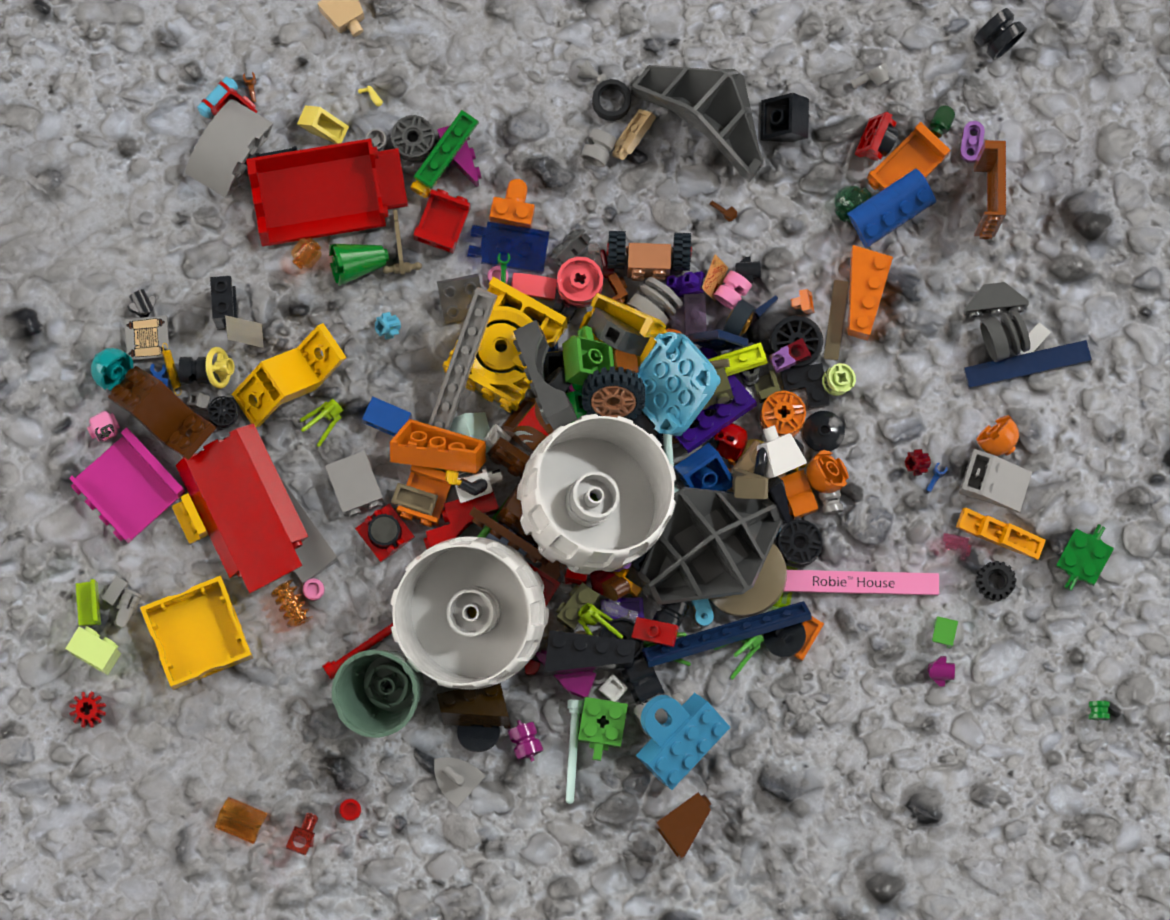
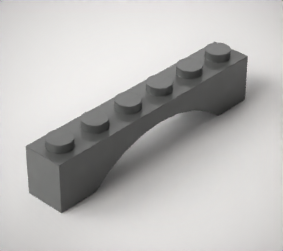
M535 320L513 331L516 337L513 343L517 351L522 353L519 355L523 366H527L524 371L528 380H532L530 387L534 395H538L535 400L540 410L543 409L544 411L541 413L545 424L550 423L553 430H556L560 426H565L578 420L565 392L553 388L544 380L543 364L549 345L538 322Z

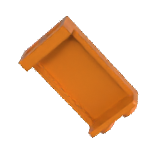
M920 122L914 128V131L873 171L871 170L868 173V184L874 190L878 189L881 192L914 169H918L926 178L949 156L951 150Z

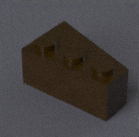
M501 683L486 688L457 689L437 694L444 725L471 726L473 724L484 725V727L489 728L491 726H504L506 729H511Z

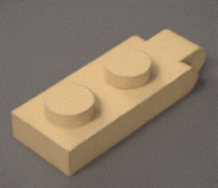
M638 109L615 143L612 156L624 160L628 154H631L639 145L647 130L652 126L656 116L652 112Z

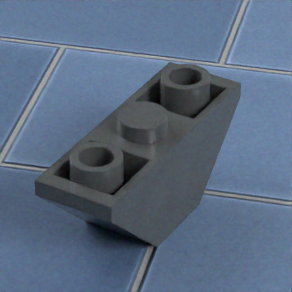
M1005 282L984 284L965 307L963 313L964 316L970 315V318L981 317L985 313L997 316L1001 315L1004 311L1016 309L1021 313L1028 307L1029 300Z
M598 307L595 308L587 324L588 327L592 328V332L599 340L617 350L635 354L639 357L650 337L644 338L639 333L640 331Z

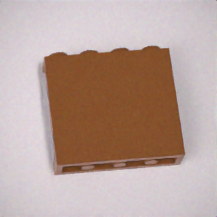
M985 140L975 160L974 172H987V211L984 212L974 232V236L987 240L996 236L1006 216V141Z

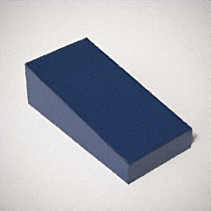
M775 295L758 307L754 313L756 317L760 319L778 301V297Z

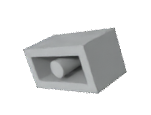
M116 576L102 596V599L115 607L124 593V589H127L129 584Z

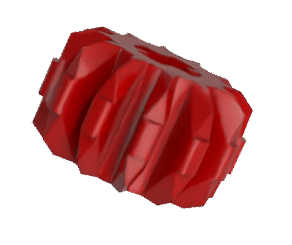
M92 691L89 693L88 698L85 692H81L82 699L80 700L75 696L74 700L78 703L69 705L70 708L76 709L69 713L71 717L77 716L73 722L75 724L81 722L82 728H85L87 723H89L91 728H94V720L100 724L102 720L98 716H106V712L100 710L105 708L106 704L99 703L102 697L99 695L94 698L95 693ZM86 705H89L91 708L93 707L88 715L83 712V710H86Z

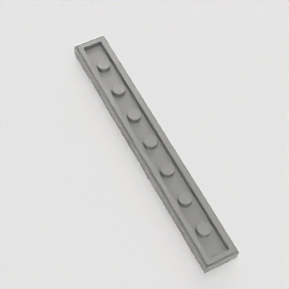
M479 287L476 288L428 423L429 425L450 431L498 295Z

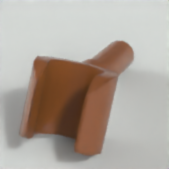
M252 72L253 78L246 80L244 73V84L248 87L251 101L255 103V74Z

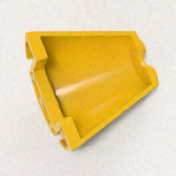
M596 293L591 303L593 309L584 315L583 321L579 326V329L587 326L595 308L598 307L640 331L639 333L644 338L650 337L641 356H637L638 368L657 342L654 338L659 333H667L665 329L667 326L660 319L600 293ZM593 333L594 340L601 341Z

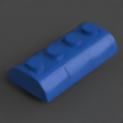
M914 169L847 214L863 246L869 248L872 244L893 232V230L934 205L936 198L923 174L918 169Z

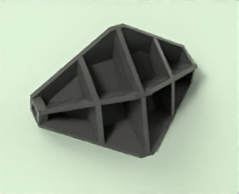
M648 65L640 76L637 75L632 81L631 94L633 96L671 110L708 137L749 182L763 166L764 160L759 150L745 79L737 70Z
M684 487L674 493L673 500H675L676 504L672 517L659 539L649 549L638 573V577L643 585L641 590L645 597H651L658 605L740 595L753 588L783 522L777 505L769 498H735L734 492Z

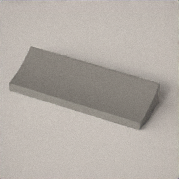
M280 477L309 536L302 542L303 545L295 549L302 566L294 570V572L304 585L307 580L314 578L337 562L338 558Z

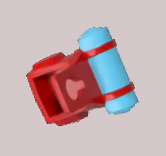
M228 77L220 81L216 88L197 106L200 114L209 119L213 115L215 116L231 99L255 113L258 112L255 109V104L248 97H242L237 93V83Z

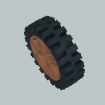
M615 366L610 367V370L604 367L601 368V372L595 370L593 375L589 374L587 379L584 380L582 405L588 415L597 414L598 416L616 418L621 416L629 420L631 417L634 420L637 418V414L640 415L645 407V385L641 377L638 378V374H632V370L627 369L624 372L623 367H619L618 370H615Z

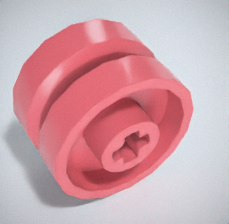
M574 257L561 265L557 275V290L560 298L565 300L566 304H572L577 308H585L591 306L592 299L596 293H602L603 274L595 261L587 257Z

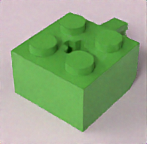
M583 326L577 331V336L573 335L562 343L566 382L583 386L584 380L587 379L589 374L593 375L595 370L601 372V368L606 367L607 370H610V367L614 366L612 347L605 342L594 340L591 327Z
M585 697L578 742L590 743L589 748L594 749L592 760L601 761L603 750L608 751L609 747L621 748L628 704ZM601 718H605L606 722L609 723V725H605L604 728H601L600 724L597 723V721H601Z

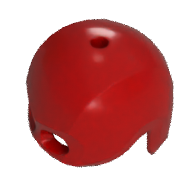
M734 423L726 426L714 435V440H719L716 450L725 459L738 460L748 442L747 431Z

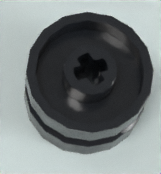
M1008 8L1001 10L992 17L974 37V40L980 47L989 45L986 53L993 61L1009 51L1027 31V28L1020 21L1012 23L1015 15Z

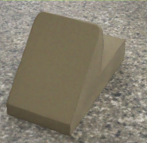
M740 468L733 470L732 490L734 491L735 498L768 499L767 477Z

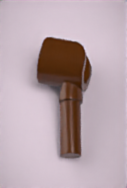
M713 200L709 204L720 211L728 222L738 217L737 211L732 206L726 210Z

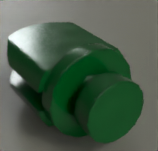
M946 105L940 106L930 122L931 132L938 138H941L943 134L949 131L954 121L955 112L951 107Z

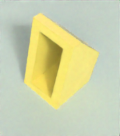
M305 105L297 122L299 126L311 134L336 144L342 143L349 128L348 125L317 106Z

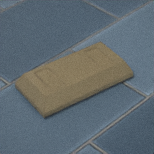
M398 483L391 503L432 516L438 495Z

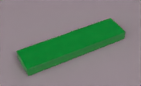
M461 110L416 172L414 179L432 189L477 127L479 121Z

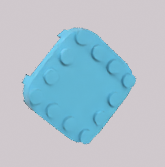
M676 332L659 333L654 338L657 342L638 368V378L641 377L643 380L646 395L645 407L642 411L655 424L654 429L657 432L681 436L713 396L721 379L717 375L714 366L684 334Z

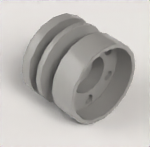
M648 277L645 282L646 285L640 287L644 296L634 294L626 305L658 318L667 325L669 320L664 313L674 316L676 310H679L683 303L667 285L653 277Z

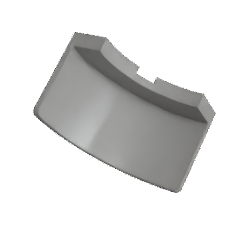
M231 99L215 115L203 132L191 154L185 173L223 197H228L238 187L247 167L244 163L248 156H254L259 148L269 139L273 123Z

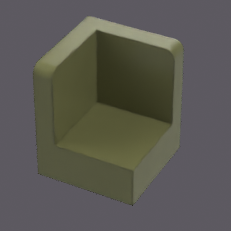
M770 370L767 375L760 376L759 381L754 384L760 403L765 402L771 394L781 391L774 370Z

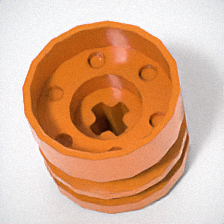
M784 390L771 394L763 403L759 420L762 430L775 425L779 436L788 433L793 437L797 436L805 421V404L793 392ZM781 410H785L786 418H782V415L779 414Z

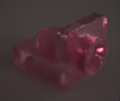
M947 533L942 535L940 544L945 545L946 549L957 551L958 548H961L959 561H964L965 557L970 556L972 545L968 544L969 538Z

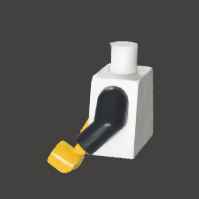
M775 425L763 429L767 441L757 445L756 463L753 473L769 479L790 470L798 472L799 467L804 468L807 462L804 458L803 444L790 433L779 436Z
M482 466L477 473L443 469L446 472L445 480L449 484L455 485L460 503L493 492L491 484L503 481L500 469L487 472L486 466Z

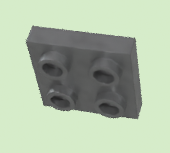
M479 274L437 281L444 323L465 320L475 290L478 287L481 288Z

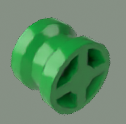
M1089 701V707L1091 708L1089 720H1110V714L1108 713L1109 701Z

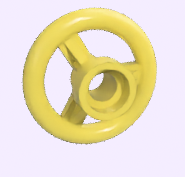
M213 347L206 357V373L210 383L215 388L222 389L229 383L235 366L233 360L228 357L224 349ZM215 353H218L217 360L214 363V365H212L213 356ZM214 371L216 374H218L221 382H218L213 375Z

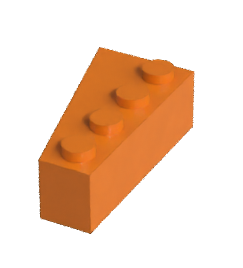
M853 245L850 253L848 335L868 341L893 257Z

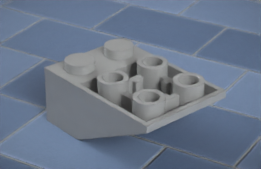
M974 449L970 455L959 494L1020 513L1032 472L995 455Z

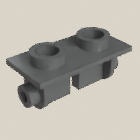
M574 229L566 236L568 239L563 244L559 243L552 249V254L549 258L557 259L555 263L561 267L568 259L576 257L572 253V249L579 254L589 245L591 238L587 234L582 235L585 232L584 229Z

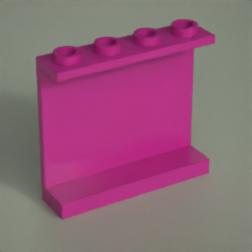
M126 427L121 432L122 437L76 478L71 476L69 479L73 482L71 488L78 495L83 493L87 498L84 502L93 511L96 508L101 513L99 518L106 526L111 524L115 528L113 534L120 541L125 539L127 543H130L186 492Z

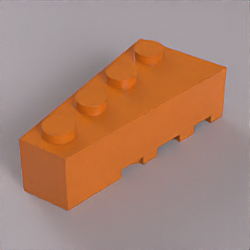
M409 419L390 441V462L477 473L486 462V441Z

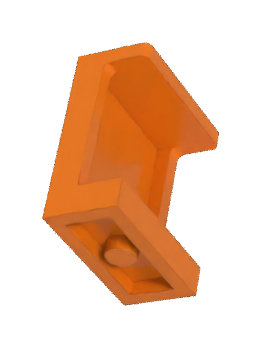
M412 465L406 485L438 495L432 516L400 505L396 509L397 513L406 520L412 521V518L420 520V524L427 527H432V525L438 526L442 515L441 510L444 509V503H446L452 484L445 480L446 472L431 467Z

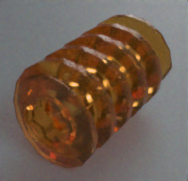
M293 579L280 584L271 593L272 597H278L275 603L276 605H281L279 611L286 612L283 618L284 620H289L287 622L288 627H297L313 619V616L306 617V614L310 611L309 608H301L305 601L298 602V599L302 596L301 593L294 594L298 587H290V584L294 581Z

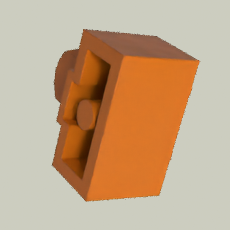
M513 179L509 182L505 199L493 197L489 216L490 223L531 231L535 205L525 203L527 185L523 180Z

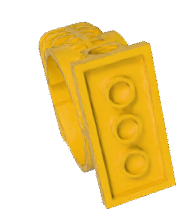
M492 277L487 291L498 296L488 324L502 320L512 322L521 328L533 322L530 318L533 317L542 322L540 327L544 332L549 348L554 347L568 328L567 317L499 279ZM509 303V305L515 308L505 306V304ZM497 323L486 327L478 349L479 358L486 367L500 372L508 371L515 367L523 371L527 368V366H523L519 355L522 353L517 351L513 343L516 340L513 332L517 330L515 327L506 323ZM505 344L507 349L499 352L496 350V346ZM455 347L450 351L447 361H444L442 365L445 373L449 367ZM475 358L465 388L472 392L477 390L482 393L484 399L489 402L495 400L501 404L500 407L511 413L512 410L517 411L519 403L524 399L527 390L530 389L532 380H528L525 372L521 373L517 370L507 373L491 372L485 369Z

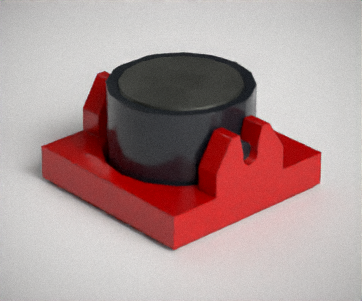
M884 112L869 118L855 151L856 156L860 158L866 156L869 159L878 161V159L881 160L882 157L888 155L898 137V130L893 128L897 122L892 119V114Z
M390 503L382 509L374 511L371 516H367L364 522L355 528L380 563L415 538Z

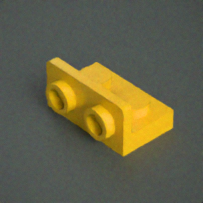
M187 493L181 496L182 501L174 504L172 509L188 542L192 544L208 536V532L190 495Z

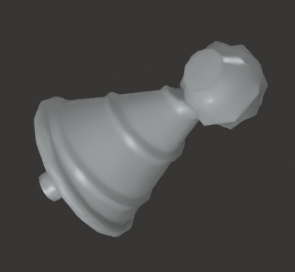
M588 59L583 65L578 63L577 68L580 70L577 77L596 79L598 84L607 80L605 74H598Z

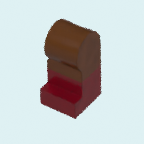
M596 570L590 573L592 590L612 601H617L631 592V587L624 577H619L612 572Z

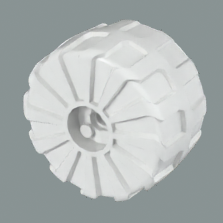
M589 414L579 417L573 423L558 427L537 446L525 466L522 479L518 485L517 499L521 500L523 515L520 520L525 534L531 535L538 544V550L541 555L552 563L557 560L567 565L569 570L575 573L590 574L596 570L612 572L635 561L656 543L674 512L676 502L673 499L676 475L673 465L669 463L666 454L661 448L662 444L653 434H648L645 430L633 424L632 420L621 416L616 418ZM590 493L596 494L598 501H593L590 498Z
M459 537L432 546L408 564L405 568L406 573L398 588L393 590L390 604L393 606V626L391 631L394 641L399 643L403 653L408 658L407 663L417 673L422 672L437 681L438 685L448 688H486L514 676L537 653L541 646L540 641L544 628L548 624L549 608L545 605L544 584L538 572H534L520 552L510 546L487 538ZM470 606L474 607L477 611L475 618H471L468 615V608Z

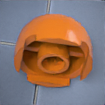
M1009 415L995 420L996 425L992 427L988 425L978 435L977 443L986 453L995 456L1003 454L1007 456L1016 449L1015 445L1019 439V429Z
M826 450L820 451L813 456L807 465L806 475L810 486L821 493H834L846 486L849 474L840 458L834 459L830 456L833 453Z

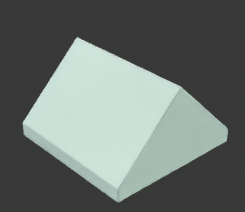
M485 412L464 413L454 418L450 428L452 432L483 440L490 430ZM486 445V456H487L488 450L490 449L487 445Z

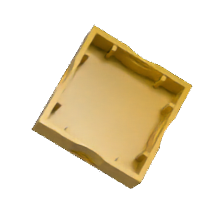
M221 576L195 585L181 594L167 596L140 607L150 635L154 639L159 652L160 661L169 685L173 690L253 659L250 647Z

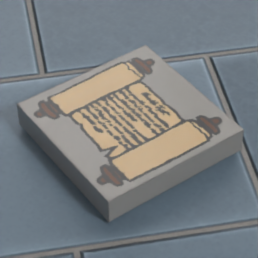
M167 315L124 319L127 354L132 357V360L164 359L162 355L163 348L164 351L170 350Z

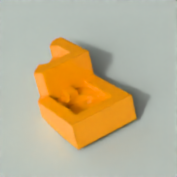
M624 568L620 572L612 571L613 574L624 577L631 587L630 594L633 597L637 598L640 595L641 588L626 578L629 573L628 569Z

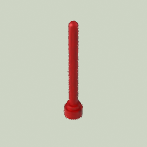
M393 623L336 662L334 660L332 662L328 661L322 665L331 680L334 679L338 669L347 659L359 652L367 651L392 634L391 627Z

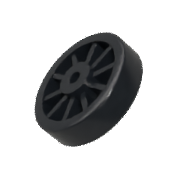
M794 315L784 318L773 329L770 338L772 354L779 351L781 346H787L803 338L805 344L813 343V348L806 345L812 358L790 368L812 365L819 358L823 348V335L819 326L804 316ZM792 327H798L797 332L794 333ZM801 328L805 329L806 332L800 333ZM787 329L790 333V336L784 333ZM808 334H810L811 337H812V338L805 339V337H806ZM783 337L788 341L780 342V338Z

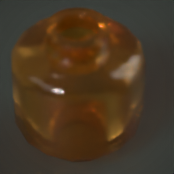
M310 237L308 239L302 238L291 250V255L294 258L292 262L300 269L303 267L311 269L321 258L322 252L320 249L322 247Z

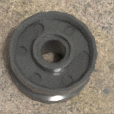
M417 115L405 116L399 119L393 126L391 132L392 146L394 149L399 148V154L403 160L410 162L421 161L427 158L434 149V129L424 117ZM410 135H417L419 137L416 142L408 141Z

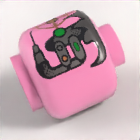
M103 411L89 419L90 426L87 427L92 439L97 438L100 442L115 437L120 428L114 414H110L108 411Z

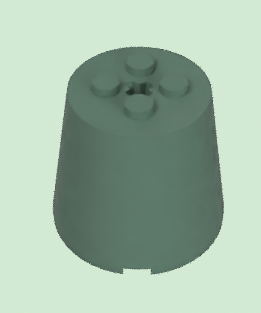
M367 650L353 655L340 666L332 684V701L339 714L338 717L349 729L362 736L380 738L398 732L411 720L423 693L424 679L422 672L417 673L407 663L408 658L404 653L388 650ZM387 681L391 682L392 688H388L389 684Z

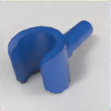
M940 462L933 469L934 475L926 489L928 492L932 491L938 479L947 472V466L943 472L938 471L937 467Z

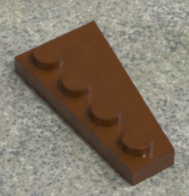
M473 507L469 513L474 518L472 520L473 523L481 528L485 525L491 529V535L499 540L503 537L509 541L508 546L517 551L521 549L526 553V558L534 563L538 561L546 566L549 560L541 555L537 548Z

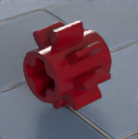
M915 449L914 452L907 453L905 466L908 472L913 471L914 476L929 472L928 468L931 465V459L928 453H923L922 449Z

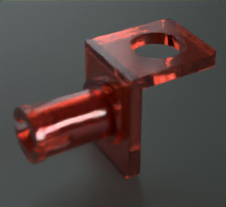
M306 813L301 827L294 826L286 849L302 855L307 854L309 847L314 845L315 833H313V830L319 819L316 815ZM293 841L301 843L305 846L301 848L296 847Z

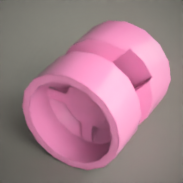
M729 271L723 280L724 285H720L713 296L722 305L732 310L742 300L741 296H746L752 284L742 275Z

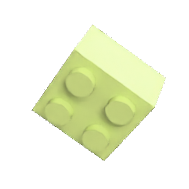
M87 626L85 629L78 627L65 649L73 656L109 675L121 655L118 650L119 646L106 637L103 640L100 639V635Z

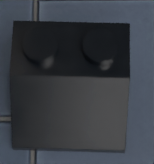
M789 93L761 100V141L795 142L808 139L809 98L796 93Z

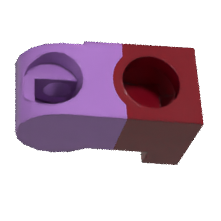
M803 338L781 348L768 358L775 372L778 373L812 357Z

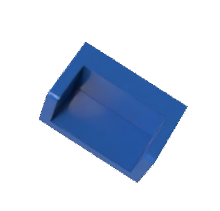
M372 396L362 421L370 427L395 436L405 423L412 419V414Z

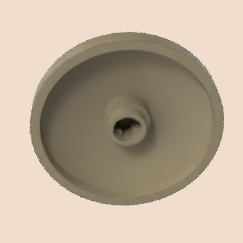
M774 543L772 544L753 588L744 594L709 598V600L722 612L736 617H751L767 611L779 600L786 586L787 567L780 550Z

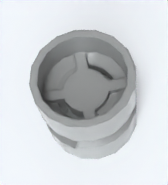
M592 129L588 137L589 144L584 146L581 158L592 165L605 167L610 157L608 151L613 150L617 139L603 130Z

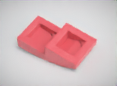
M513 273L511 287L529 297L552 301L555 300L557 279L532 274Z

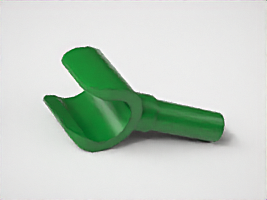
M499 253L497 262L501 269V281L506 283V269L510 261V254H507V261L504 262L501 261V254Z

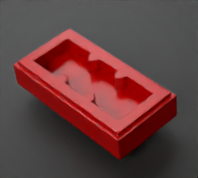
M636 617L631 638L674 647L679 626Z

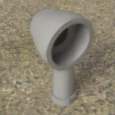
M884 63L864 75L850 80L854 90L870 80L877 86L888 81L889 75L886 64Z

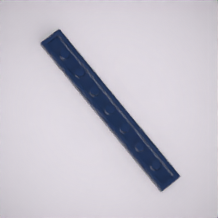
M802 601L677 638L674 647L657 644L643 648L642 654L650 668L812 619L807 605Z

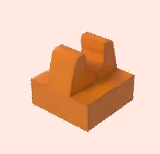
M808 289L799 290L800 297L791 299L792 308L794 310L802 309L805 314L815 313L812 292Z

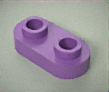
M978 121L968 122L963 130L960 156L967 163L975 162L983 145L985 129ZM970 131H976L977 135L972 136ZM968 150L973 151V152H974V155L969 156V155L967 154V151H968Z

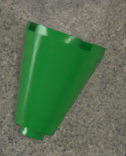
M330 244L329 256H333L330 266L334 280L339 286L386 266V261H389L388 251L383 249L382 245Z

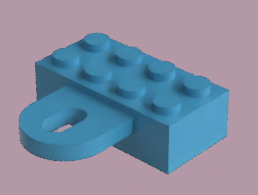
M695 692L683 705L668 695H659L652 698L643 708L641 725L651 739L636 756L661 783L673 790L731 727L708 701ZM660 708L668 715V719L664 724H660L655 719V713Z

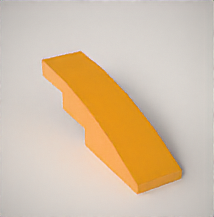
M966 507L962 508L956 524V528L1036 560H1039L1046 541L1015 525L1006 524L988 515L984 516Z

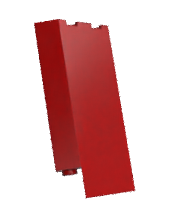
M371 138L246 159L262 247L386 226L385 218L389 217V209L408 206L399 148L378 151L377 146H372Z
M254 423L229 432L230 435L224 439H216L203 446V450L193 454L189 460L183 457L175 465L229 578L235 576L242 578L249 593L255 592L300 568L302 563L295 549L303 545L302 542L309 537Z

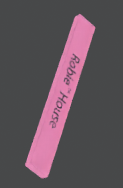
M787 570V581L783 592L938 596L939 573Z

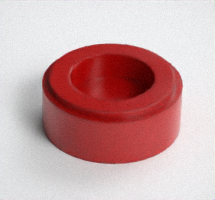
M354 799L343 801L339 809L341 816L347 821L358 819L362 811L360 804Z

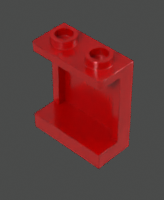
M431 189L430 197L420 223L414 231V240L453 254L471 205L464 197L456 196L455 198L449 196V193L442 189Z

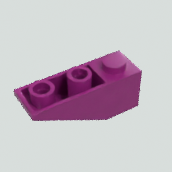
M449 126L437 129L439 140ZM466 141L451 162L478 187V179H482L480 169L474 166L473 160L476 159L473 147L469 148Z
M541 650V653L537 652L535 657L545 667L547 651ZM591 671L552 676L567 693L585 699V697H589L597 675Z

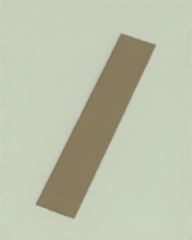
M834 280L824 359L838 360L848 281Z

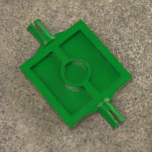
M1098 524L1093 535L1086 534L1077 528L1075 529L1056 564V567L1065 571L1070 576L1064 586L1066 589L1069 587V590L1072 591L1077 580L1084 581L1092 586L1096 584L1114 550L1113 547L1100 539L1106 529L1104 526L1101 528V525Z

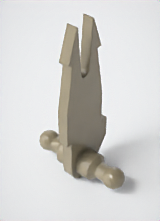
M396 209L393 210L399 263L390 267L385 266L382 271L384 274L393 272L402 276L405 273H410L412 270H420L422 264L419 262L414 264L404 263L398 212Z

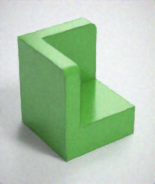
M937 616L933 626L932 642L947 645L946 648L951 649L958 621Z

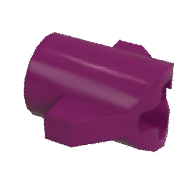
M940 656L928 665L930 678L939 686H945V680L955 679V663H946V656Z

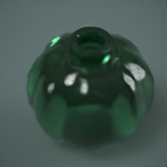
M846 186L840 189L835 196V214L841 221L852 223L847 213L872 197L871 193L866 188L861 189L858 186Z

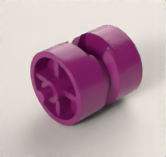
M521 720L516 721L517 726L507 731L511 742L517 745L514 748L517 760L530 758V761L533 762L535 761L534 756L543 752L544 749L540 739L535 738L537 730L534 722L524 724L521 723Z

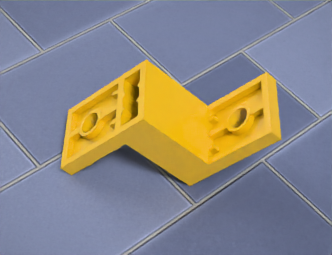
M324 323L317 325L297 348L261 361L236 388L232 396L250 423H254L257 428L281 404L315 391L347 357Z

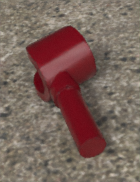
M605 249L600 250L603 266L602 274L604 278H608V276L614 274V269H608Z

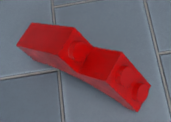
M494 491L460 503L459 499L444 503L445 510H441L444 522H449V524L426 531L427 537L423 538L426 549L440 542L458 538L465 529L473 524L472 520L474 518L469 514L473 507L487 516L496 513L499 507Z

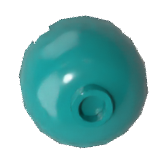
M106 348L94 356L91 364V374L94 381L104 390L112 391L114 386L120 384L125 378L124 376L128 370L133 368L132 357L118 348Z

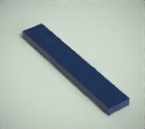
M1087 340L1009 357L999 362L991 361L964 367V373L968 389L1091 362L1092 358Z

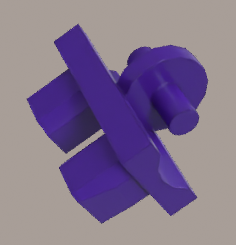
M702 271L695 273L686 272L682 276H668L666 285L679 298L686 296L696 298L700 293H704L702 286L705 273Z

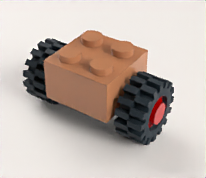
M609 231L607 243L608 269H625L626 252L628 254L627 278H632L633 281H643L644 278L653 277L660 282L665 281L670 276L672 254L674 271H690L692 254L691 233H674L673 247H671V244L629 243V246L625 248L626 231Z

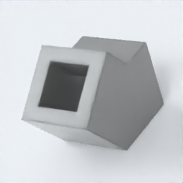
M190 392L187 405L195 409L208 411L211 397L201 393Z

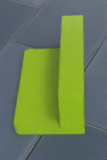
M90 579V582L75 583L79 626L101 625L98 582L95 579Z

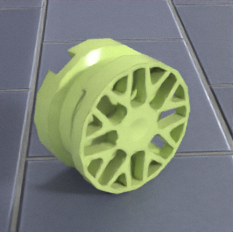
M842 363L829 368L822 377L824 389L833 396H840L850 391L856 382L854 371L850 366Z

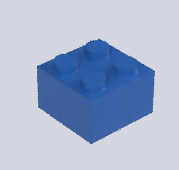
M709 443L674 466L685 487L727 491L732 487L733 477L719 452Z

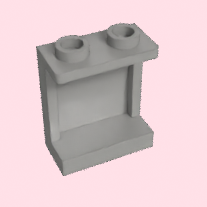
M365 451L325 465L344 516H356L361 513L360 510L377 508L384 501Z

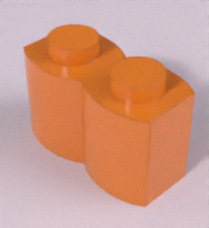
M804 469L780 478L784 482L790 516L792 515L793 520L818 512V505Z

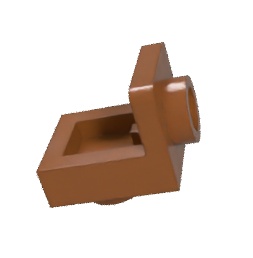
M614 273L608 276V282L616 295L611 299L625 304V300L628 299V293L625 290L627 288L626 282L622 276L618 277Z

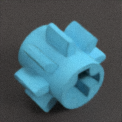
M387 312L382 313L380 317L376 318L375 330L379 336L391 339L394 338V335L399 334L401 322L396 315L391 316V313Z

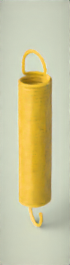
M163 348L162 355L174 390L181 387L171 350L164 351Z

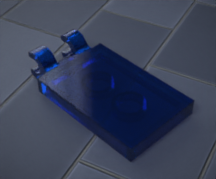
M487 222V227L472 225L470 236L475 238L482 237L481 246L469 245L467 257L482 258L481 264L500 266L497 262L499 253L501 254V261L504 262L507 261V254L509 253L510 261L507 268L543 274L550 232L494 222Z

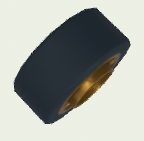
M740 300L729 314L723 331L742 337L752 322L756 307L744 300Z

